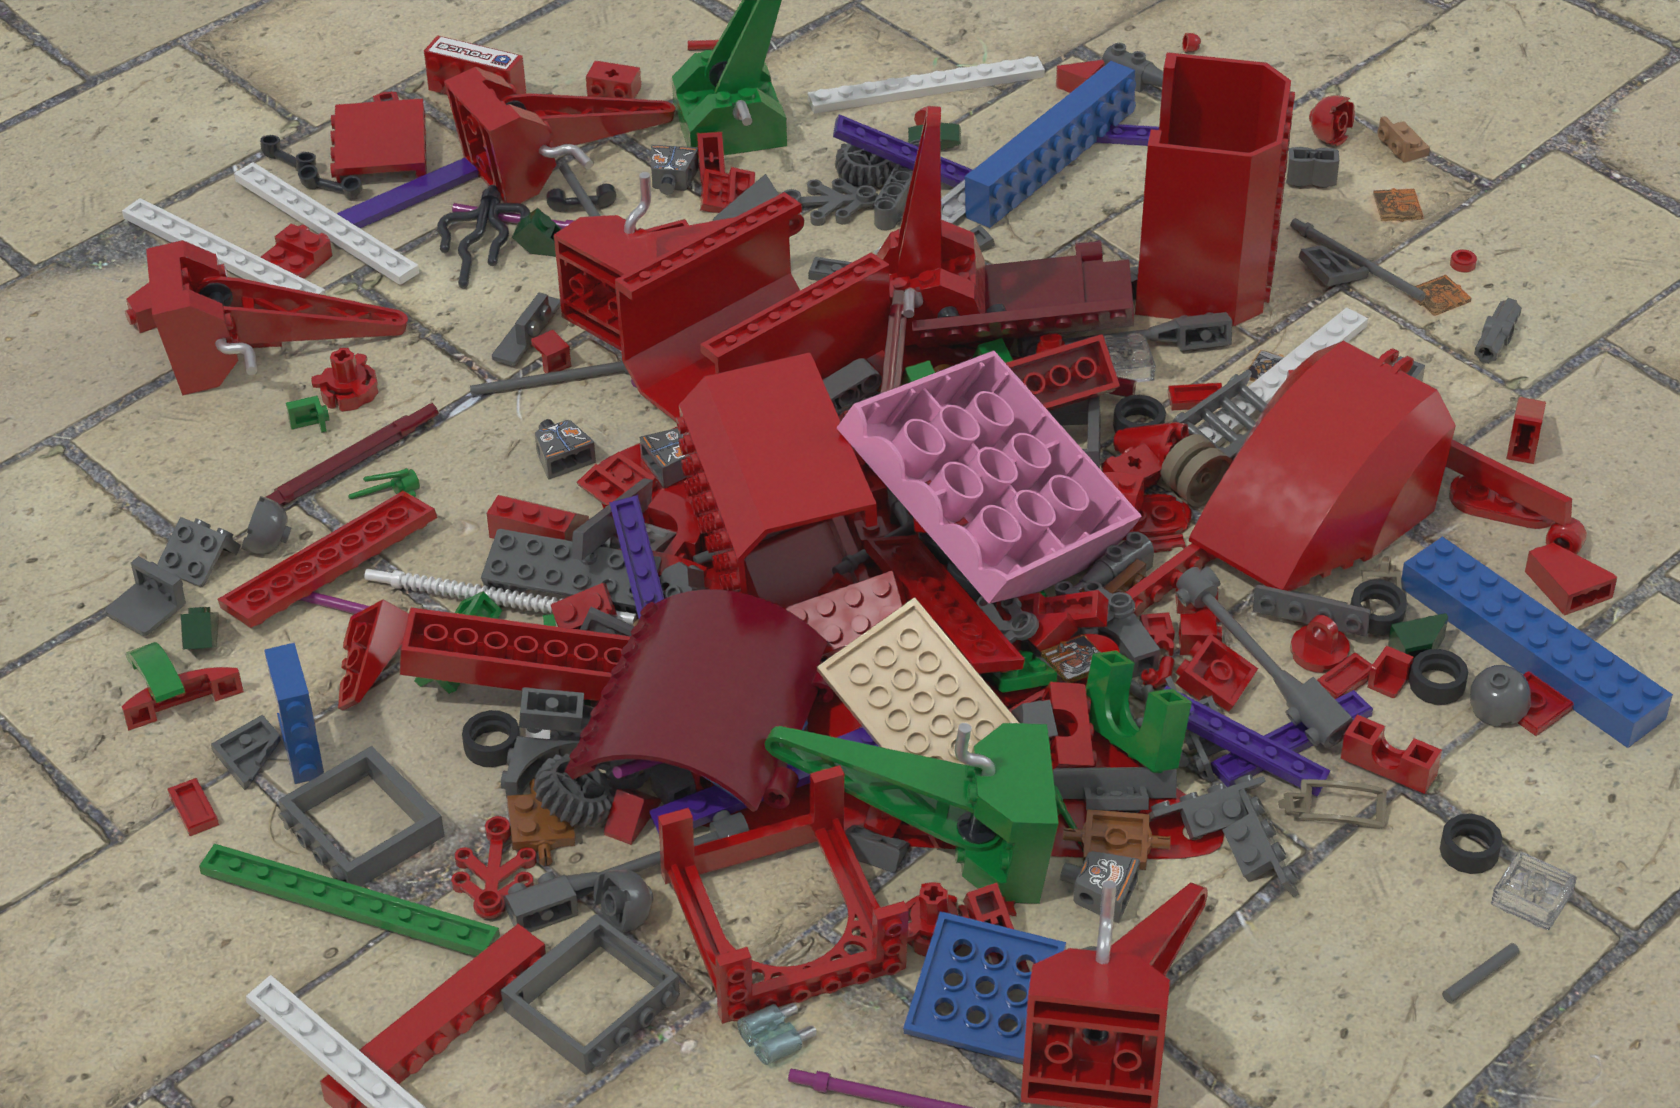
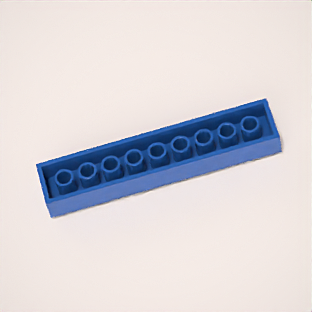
M1110 61L965 176L966 218L991 228L1037 189L1046 184L1058 172H1061L1063 168L1074 161L1079 155L1097 142V137L1102 138L1110 130V125L1117 126L1127 116L1131 115L1136 107L1135 70Z
M1443 536L1404 562L1401 577L1402 590L1438 615L1446 613L1449 623L1520 673L1525 674L1529 671L1573 702L1574 711L1625 747L1629 748L1666 720L1673 696L1672 693Z

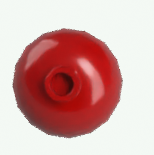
M1340 95L1327 96L1322 98L1312 108L1309 120L1313 133L1318 139L1336 146L1342 145L1347 140L1348 135H1345L1347 128L1352 129L1355 118V106L1353 102H1349V97Z

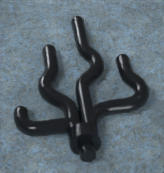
M490 185L488 189L482 192L478 208L472 211L450 212L441 217L437 224V231L441 236L440 251L447 253L451 245V233L447 226L452 222L477 220L475 230L465 236L458 245V254L462 259L458 285L463 289L469 284L472 267V255L468 248L483 237L486 231L487 220L499 232V235L490 245L487 260L488 265L493 267L498 263L500 248L509 237V229L504 222L499 220L498 214L520 213V221L530 214V209L522 203H501L502 195L495 185Z

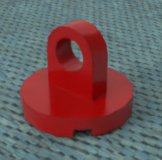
M1317 615L1307 626L1301 627L1294 633L1291 639L1290 651L1293 654L1294 661L1302 668L1316 673H1324V670L1334 668L1349 657L1350 645L1344 633L1338 631V627L1332 619L1324 615Z

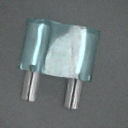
M794 1003L780 1009L776 1005H770L739 1019L737 1022L738 1031L742 1039L749 1047H755V1055L765 1065L801 1050L803 1041L816 1036V1029L812 1025L797 1031L790 1022H784L785 1018L798 1013V1008Z

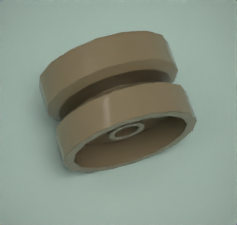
M1193 434L1178 442L1168 453L1161 469L1162 481L1175 492H1178L1190 505L1202 506L1208 503L1232 460L1203 435Z

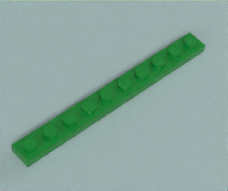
M215 843L199 865L202 875L475 957L498 940L500 936L499 928Z

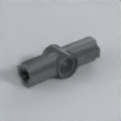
M1507 298L1504 301H1500L1493 316L1487 317L1482 330V336L1474 352L1481 362L1489 364L1491 361H1496L1503 346L1509 345L1515 324L1522 310L1517 300Z

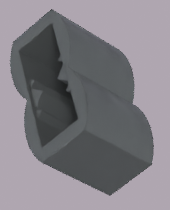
M1289 148L1286 183L1296 187L1312 184L1321 188L1337 185L1340 162L1339 150L1333 148Z

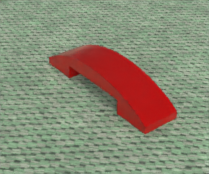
M213 667L178 674L185 693L158 703L149 693L148 687L143 689L122 705L128 731L156 722V712L212 694L216 702L243 693L238 668Z

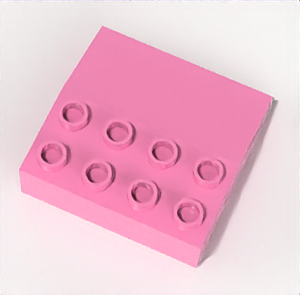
M995 351L855 403L837 426L839 432L989 604L1040 592L1093 566L1096 560L1106 554L1107 548L1112 545H1118L1142 517ZM929 480L932 481L929 485H927L926 483H924V482H927V481H929ZM963 517L969 522L965 527L953 524L960 521Z

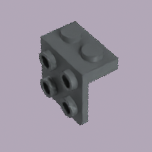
M180 517L157 565L169 573L176 574L180 579L202 587L206 584L222 550L237 555L241 544L232 539L234 534L218 527L217 531L210 529V524L195 518L193 522Z
M138 556L131 562L135 584L105 608V612L109 618L142 636H147L186 604L183 582L179 576L169 573L160 568L156 563L149 562Z

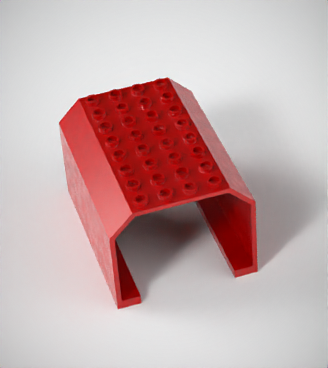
M1166 53L1163 69L1159 130L1151 129L1147 146L1135 315L1174 319L1183 315L1197 316L1205 315L1209 312L1214 314L1226 312L1232 320V326H1236L1262 314L1264 303L1270 302V287H1272L1278 248L1287 156L1295 92L1290 91L1291 80L1270 64L1257 61Z
M783 192L615 279L622 361L639 393L675 422L676 417H680L679 404L705 376L811 353L820 376L824 380L857 359L866 360L885 349L890 309L889 264L871 252L800 290L791 274L789 219L802 213V205Z
M811 353L705 376L679 404L680 417H676L679 434H683V438L678 440L681 453L685 455V459L681 460L683 473L685 476H688V480H684L685 492L687 497L692 496L690 501L693 514L700 516L697 518L701 534L706 533L707 535L704 538L708 553L713 552L714 554L712 556L714 570L716 573H721L719 575L721 589L752 595L782 608L818 597V590L834 576L832 567L841 563L843 557L854 555L858 552L843 516L860 512L866 528L876 526L878 522L876 501L851 444L837 429L841 421ZM800 526L793 530L787 531L785 533L762 541L768 533ZM863 563L858 565L856 571L852 573L847 572L842 575L854 584L869 579Z

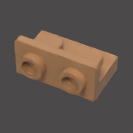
M1386 116L1380 118L1377 130L1379 139L1403 163L1429 156L1430 147L1405 121L1393 124Z

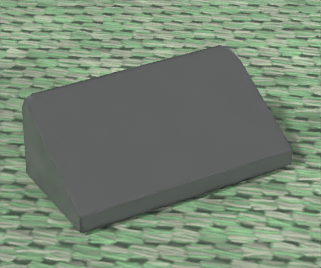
M852 825L844 831L859 862L890 872H895L898 869L910 846V843L894 837H885L857 825Z

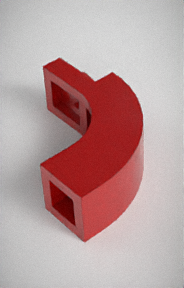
M661 489L648 506L649 524L677 533L663 553L693 561V556L702 553V534L697 520L700 516L693 514L691 503Z

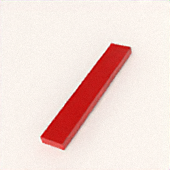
M1452 439L1446 463L1447 468L1562 526L1571 523L1572 498Z

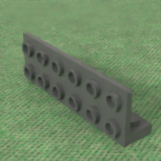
M504 529L497 530L481 575L483 585L488 586L489 589L495 587L497 591L499 588H502L504 592L509 589L513 593L518 591L517 587L572 596L605 583L613 604L619 605L621 612L637 614L638 617L622 550L599 546L583 560L574 559L572 556L573 541ZM653 556L659 574L662 559L661 557Z

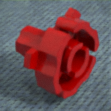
M339 348L337 351L332 352L330 355L332 368H325L321 375L311 377L312 387L320 388L322 401L330 409L336 408L335 397L339 410L345 412L356 410L360 406L370 403L378 394L376 372L366 364L367 355L360 353L355 355L349 348ZM366 380L369 381V384L367 386L364 385L366 383Z
M929 882L921 884L919 895L905 903L909 910L908 921L911 920V923H908L907 943L916 954L926 957L940 911L969 918L967 907L962 904L958 905L957 897L948 894V890L944 889L941 883ZM962 945L957 946L954 949V953L958 951L962 947Z

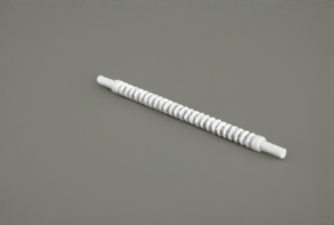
M366 569L365 580L391 584L393 588L402 589L404 587L405 590L411 588L413 591L419 589L422 593L427 590L428 594L434 591L435 595H439L442 592V595L445 597L448 594L451 598L457 595L458 599H462L464 596L467 599L484 591L498 606L503 603L504 607H508L511 604L512 608H516L518 605L521 610L526 607L528 611H531L534 608L535 612L542 610L544 614L548 611L550 614H553L550 604L558 601L556 597L550 600L549 596H545L542 599V596L539 594L536 597L533 593L527 596L526 592H522L519 595L518 591L512 593L509 589L504 592L502 588H499L496 591L495 587L489 589L486 585L481 588L479 584H476L473 587L472 583L466 585L465 582H460L458 584L456 580L450 582L449 579H445L443 582L442 578L435 580L431 576L428 579L426 575L420 578L419 574L413 576L412 573H407L405 575V572L397 570L393 573ZM616 611L618 617L615 618L630 625H633L637 619V614Z

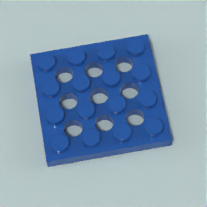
M940 911L903 1027L904 1034L1023 1064L1031 972H1021L1017 969V965L1023 960H1030L1035 964L1066 950V942ZM965 944L970 946L972 951L968 956L959 957L954 953V949L959 945ZM992 952L1000 953L1004 957L1002 962L996 965L987 963L985 958ZM956 973L962 976L963 980L957 986H949L945 983V978L950 974ZM988 981L995 988L989 994H981L976 990L977 985ZM1020 989L1027 996L1021 1002H1013L1008 998V994L1012 990ZM941 1003H949L954 1007L953 1012L947 1016L939 1015L935 1009ZM973 1011H981L986 1016L984 1021L979 1024L969 1022L967 1017ZM1005 1019H1013L1017 1022L1018 1026L1014 1031L1005 1032L999 1028V1024Z

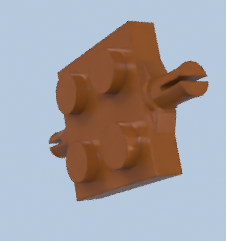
M532 779L529 782L531 794L507 796L512 850H520L525 847L532 848L539 853V864L545 866L546 857V863L549 866L553 862L551 850L558 847L575 846L574 826L572 827L565 820L560 822L559 817L555 815L550 816L548 809L541 808L542 802L535 799L537 794L533 790L535 779Z
M1087 809V818L1082 829L1065 827L1063 829V841L1081 842L1084 850L1083 863L1087 854L1095 851L1140 859L1139 870H1146L1147 855L1151 848L1170 850L1171 836L1152 835L1149 828V814Z

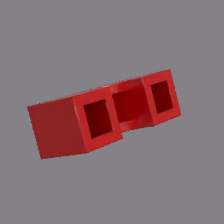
M1177 573L1175 599L1176 612L1180 614L1178 631L1180 655H1188L1197 640L1203 643L1209 634L1222 642V626L1216 625V623H1220V620L1207 606L1196 608L1190 603L1185 607L1176 596V592L1179 590L1177 588V581L1183 573ZM1217 592V595L1215 596V599H1216L1217 601H1218V592Z
M1050 682L1042 694V701L1050 700L1055 724L1062 726L1068 733V737L1056 736L1050 745L1052 771L1055 768H1095L1097 754L1095 750H1092L1091 742L1094 727L1092 723H1089L1088 715L1091 700L1089 696H1086L1085 684Z
M1357 714L1344 733L1340 759L1425 794L1438 775L1442 749L1413 738L1406 750L1396 749L1385 739L1384 725Z

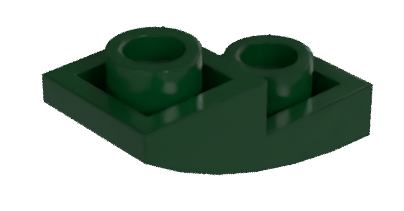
M941 123V150L961 145L960 125ZM923 124L908 128V143L920 140Z

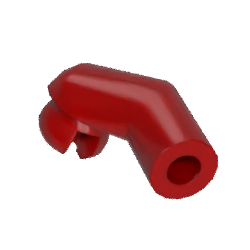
M1164 656L1160 660L1158 671L1149 668L1148 673L1145 669L1141 674L1143 685H1153L1155 689L1167 684L1165 678L1170 676L1172 678L1175 660L1170 656Z

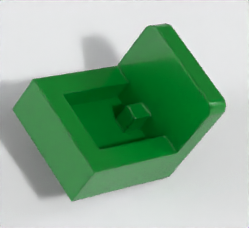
M318 395L286 403L291 430L318 424L321 433L327 431L325 421H330L326 405L321 406Z

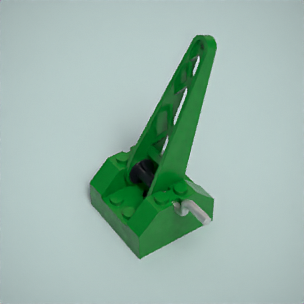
M742 0L713 51L705 50L694 53L672 76L673 105L676 107L675 112L687 147L698 148L697 133L722 132L724 156L787 147V118L782 105L779 103L771 81L770 72L765 63L782 0Z
M961 723L955 743V756L963 764L782 726L771 729L764 744L766 750L772 756L808 774L840 765L845 775L844 792L946 843L955 845L956 863H961L962 877L979 889L997 883L1002 897H1005V902L1015 901V903L1040 904L1058 828L1047 724L1002 723L974 745L973 753H970L967 749L971 726L968 723Z

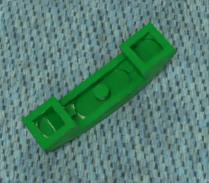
M157 642L125 653L133 669H138L146 681L149 693L156 703L185 693L184 686L173 664Z

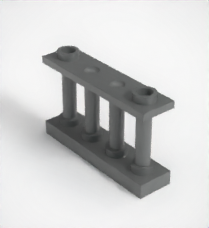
M1247 369L1240 375L1235 374L1226 385L1186 413H1179L1172 422L1187 424L1189 436L1201 434L1214 444L1216 448H1219L1194 426L1204 419L1230 442V445L1226 448L1220 447L1219 449L1233 461L1256 422L1233 403L1231 399L1240 394L1261 413L1267 406V403L1247 387L1252 374ZM1220 407L1224 408L1247 428L1248 432L1244 435L1236 434L1213 412Z

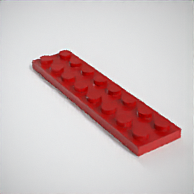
M402 491L218 598L220 608L250 628L260 625L267 618L286 610L289 605L311 595L313 591L321 586L333 582L338 576L348 570L355 569L360 563L380 554L382 550L392 544L402 541L414 531L426 527L428 523L437 518L435 508Z
M917 535L867 538L865 540L863 549L866 550L884 573L893 571L902 581L908 602L913 598L917 599L979 675L988 672H1008L1009 670L1023 669L1025 658Z

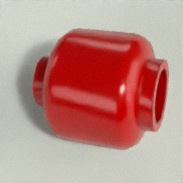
M1571 517V523L1566 526L1553 522L1546 534V545L1555 543L1574 554H1578L1586 541V529L1579 520Z

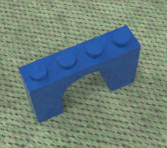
M295 643L264 649L268 672L279 710L277 716L294 783L299 784L311 781L322 775L324 769L310 696Z

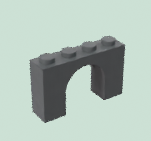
M1134 613L1124 619H1111L1107 622V627H1098V635H1103L1113 640L1118 645L1120 653L1135 663L1132 678L1141 676L1145 669L1148 673L1149 668L1155 671L1158 670L1160 648ZM1080 627L1070 638L1081 635ZM1027 639L1022 640L1021 651L1032 652L1035 657H1038L1057 672V682L1080 684L1081 674L1068 679L1063 674L1065 671L1060 667V663L1063 665L1061 660L1052 662V660L1060 658L1059 652L1046 659Z

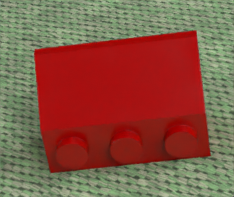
M502 495L496 497L486 513L489 538L493 539L498 529L573 541V531L589 520L588 515Z

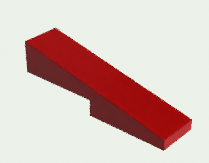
M1099 590L1044 597L1041 593L1017 597L1021 602L1022 611L1034 615L1068 612L1078 624V627H1107L1109 599ZM998 601L996 607L1003 621H1010L1012 616L1006 613L1001 606V601Z

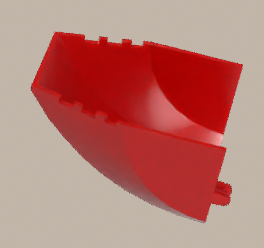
M1345 341L1314 352L1287 377L1263 410L1206 504L1189 536V542L1263 585L1289 592L1309 584L1310 578L1320 575L1322 578L1330 576L1332 569L1339 566L1344 570L1353 566L1354 560L1361 559L1365 562L1372 559L1435 511L1456 427L1439 391L1406 374L1413 366L1414 360L1409 356H1405V358L1396 362L1399 351L1394 348L1386 351L1379 359Z

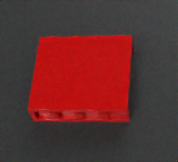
M423 98L335 104V115H331V127L335 129L331 131V143L335 147H330L332 162L335 161V163H330L331 177L336 178L338 183H342V176L414 170H416L417 178L427 174L426 116Z

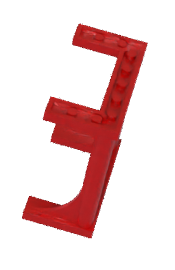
M840 765L810 774V814L694 846L693 816L689 808L658 816L661 875L665 885L672 884L717 994L718 1016L722 1024L730 1021H740L747 1016L760 1012H769L777 1007L794 1002L800 1003L808 998L824 993H834L841 988L854 984H864L871 979L884 975H894L906 969L909 910L904 901L880 907L844 832L845 775ZM818 841L843 896L848 912L847 925L838 943L823 956L811 962L795 966L762 964L752 960L748 947L736 950L722 931L699 875ZM860 930V936L852 935V933ZM848 945H858L865 951L850 955L844 948ZM758 972L764 975V981L752 984L753 973Z

